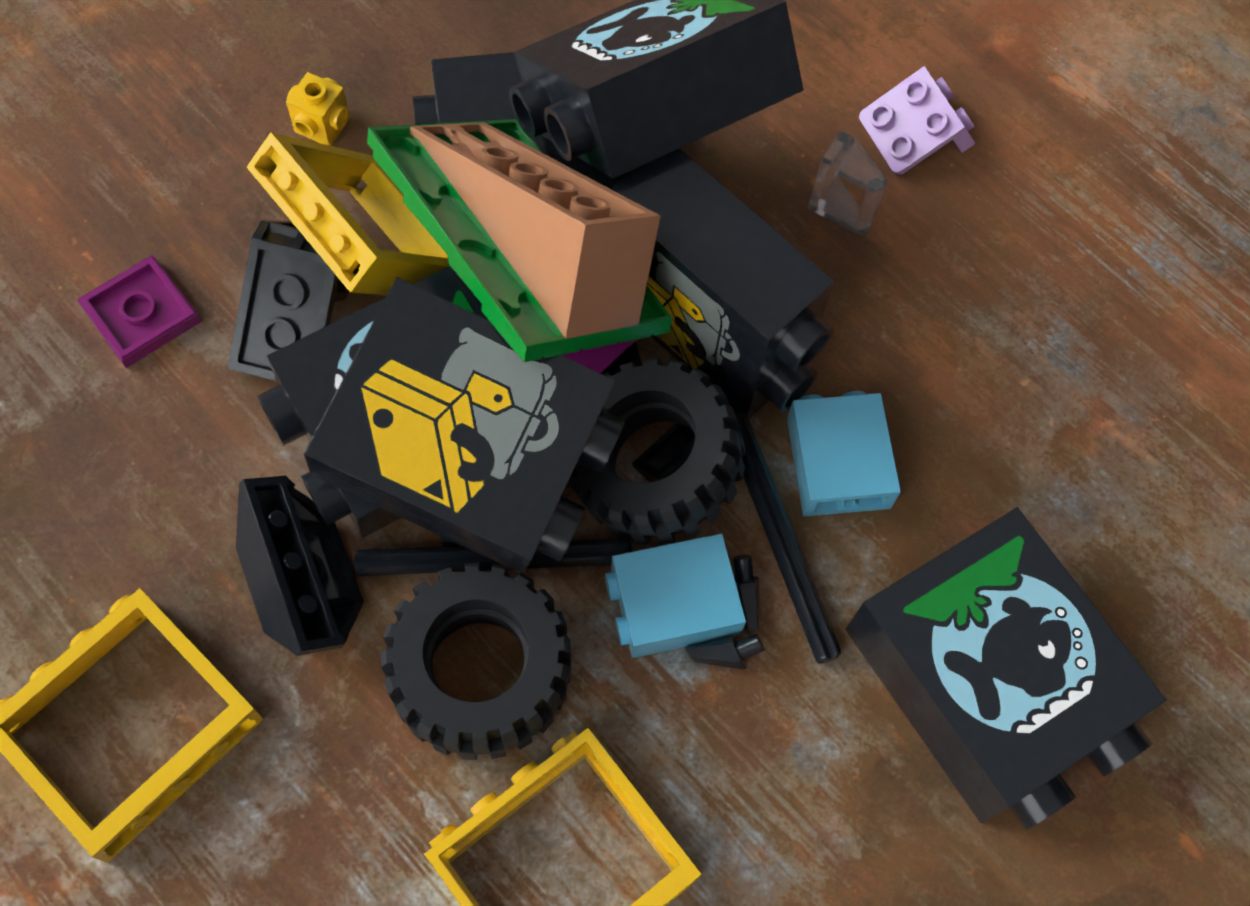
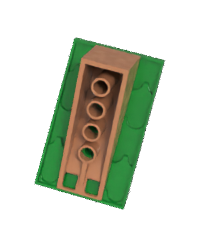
M517 119L368 127L367 144L373 150L372 156L404 194L403 202L446 252L449 265L482 303V313L523 362L539 360L543 356L549 358L578 352L580 349L588 350L616 344L617 341L622 343L651 337V334L657 336L670 333L673 318L647 286L660 221L659 214L543 154L532 138L528 137L523 131Z

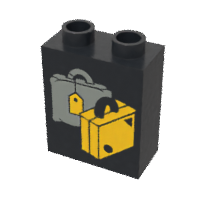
M680 148L634 169L610 189L660 215L647 286L673 319L670 333L657 336L651 334V336L679 362L686 363L689 370L699 369L707 374L712 384L720 386L726 394L728 402L738 412L747 414L748 419L768 401L781 412L788 410L793 400L801 398L815 381L818 372L809 363L823 350L834 332L833 328L822 320L835 281Z
M397 277L304 452V457L312 476L524 574L535 551L561 561L585 510V507L561 495L576 463L601 474L619 438L625 421L602 410L615 380L562 355L549 358L543 356L539 360L523 362L490 321Z

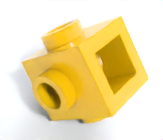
M307 72L300 83L294 85L288 93L286 104L294 131L318 143L331 146L350 119L344 88L330 78H321Z

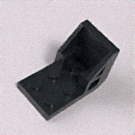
M261 220L251 238L227 369L275 380L266 355L330 325L334 303L344 301L349 293V290L292 221ZM359 264V265L356 267V269L353 271V273H354L355 275H356V274L358 273V271H359L358 268L360 267V264Z

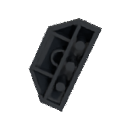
M286 475L242 479L239 483L236 550L263 632L296 656L342 648L349 637L348 634L358 617L364 601L335 522L327 526L313 500L295 489L296 484Z

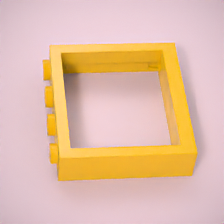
M270 132L247 166L248 170L352 293L388 295L397 277L410 284H414L450 266L446 252L403 202L404 194L378 165L372 155ZM361 180L367 185L362 192L357 187ZM329 188L349 191L401 252L381 250ZM360 264V267L358 268L359 271H358V273L355 275V274L353 273V271H354V270L356 269V267Z
M139 588L132 595H125L118 599L110 608L109 614L97 625L78 633L72 639L70 648L56 660L47 662L37 668L30 676V682L15 695L0 700V752L91 857L109 863L264 719ZM148 618L229 706L94 828L14 738L13 734Z
M589 728L578 736L573 731L566 738H560L551 747L554 753L539 766L535 761H532L522 767L511 778V781L514 783L513 786L500 796H497L495 792H491L479 800L470 809L474 816L458 828L454 823L440 830L441 833L429 842L432 848L424 853L460 906H480L450 862L585 758L672 871L630 906H667L702 875Z

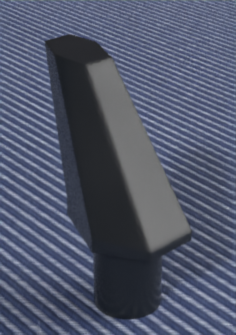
M737 555L733 557L734 579L746 620L744 627L749 632L757 631L759 629V577L753 576L752 556Z
M757 633L739 642H736L734 637L730 636L685 646L686 652L695 663L746 669V659L765 651L762 640Z

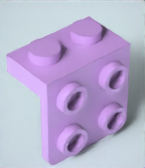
M925 66L867 106L859 115L860 121L891 170L897 175L904 174L951 140L955 142L962 153L976 144L968 132L975 127L962 107L956 111L953 110L948 101L955 97L942 77L934 81Z

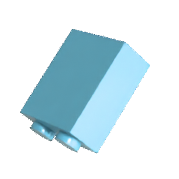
M852 391L840 397L828 398L811 394L803 396L798 400H793L787 416V425L803 517L891 509L901 491L881 393L866 394L863 391Z
M722 534L612 556L611 572L605 573L606 588L610 601L618 600L622 616L615 618L617 635L621 646L629 645L631 658L741 635L746 620Z

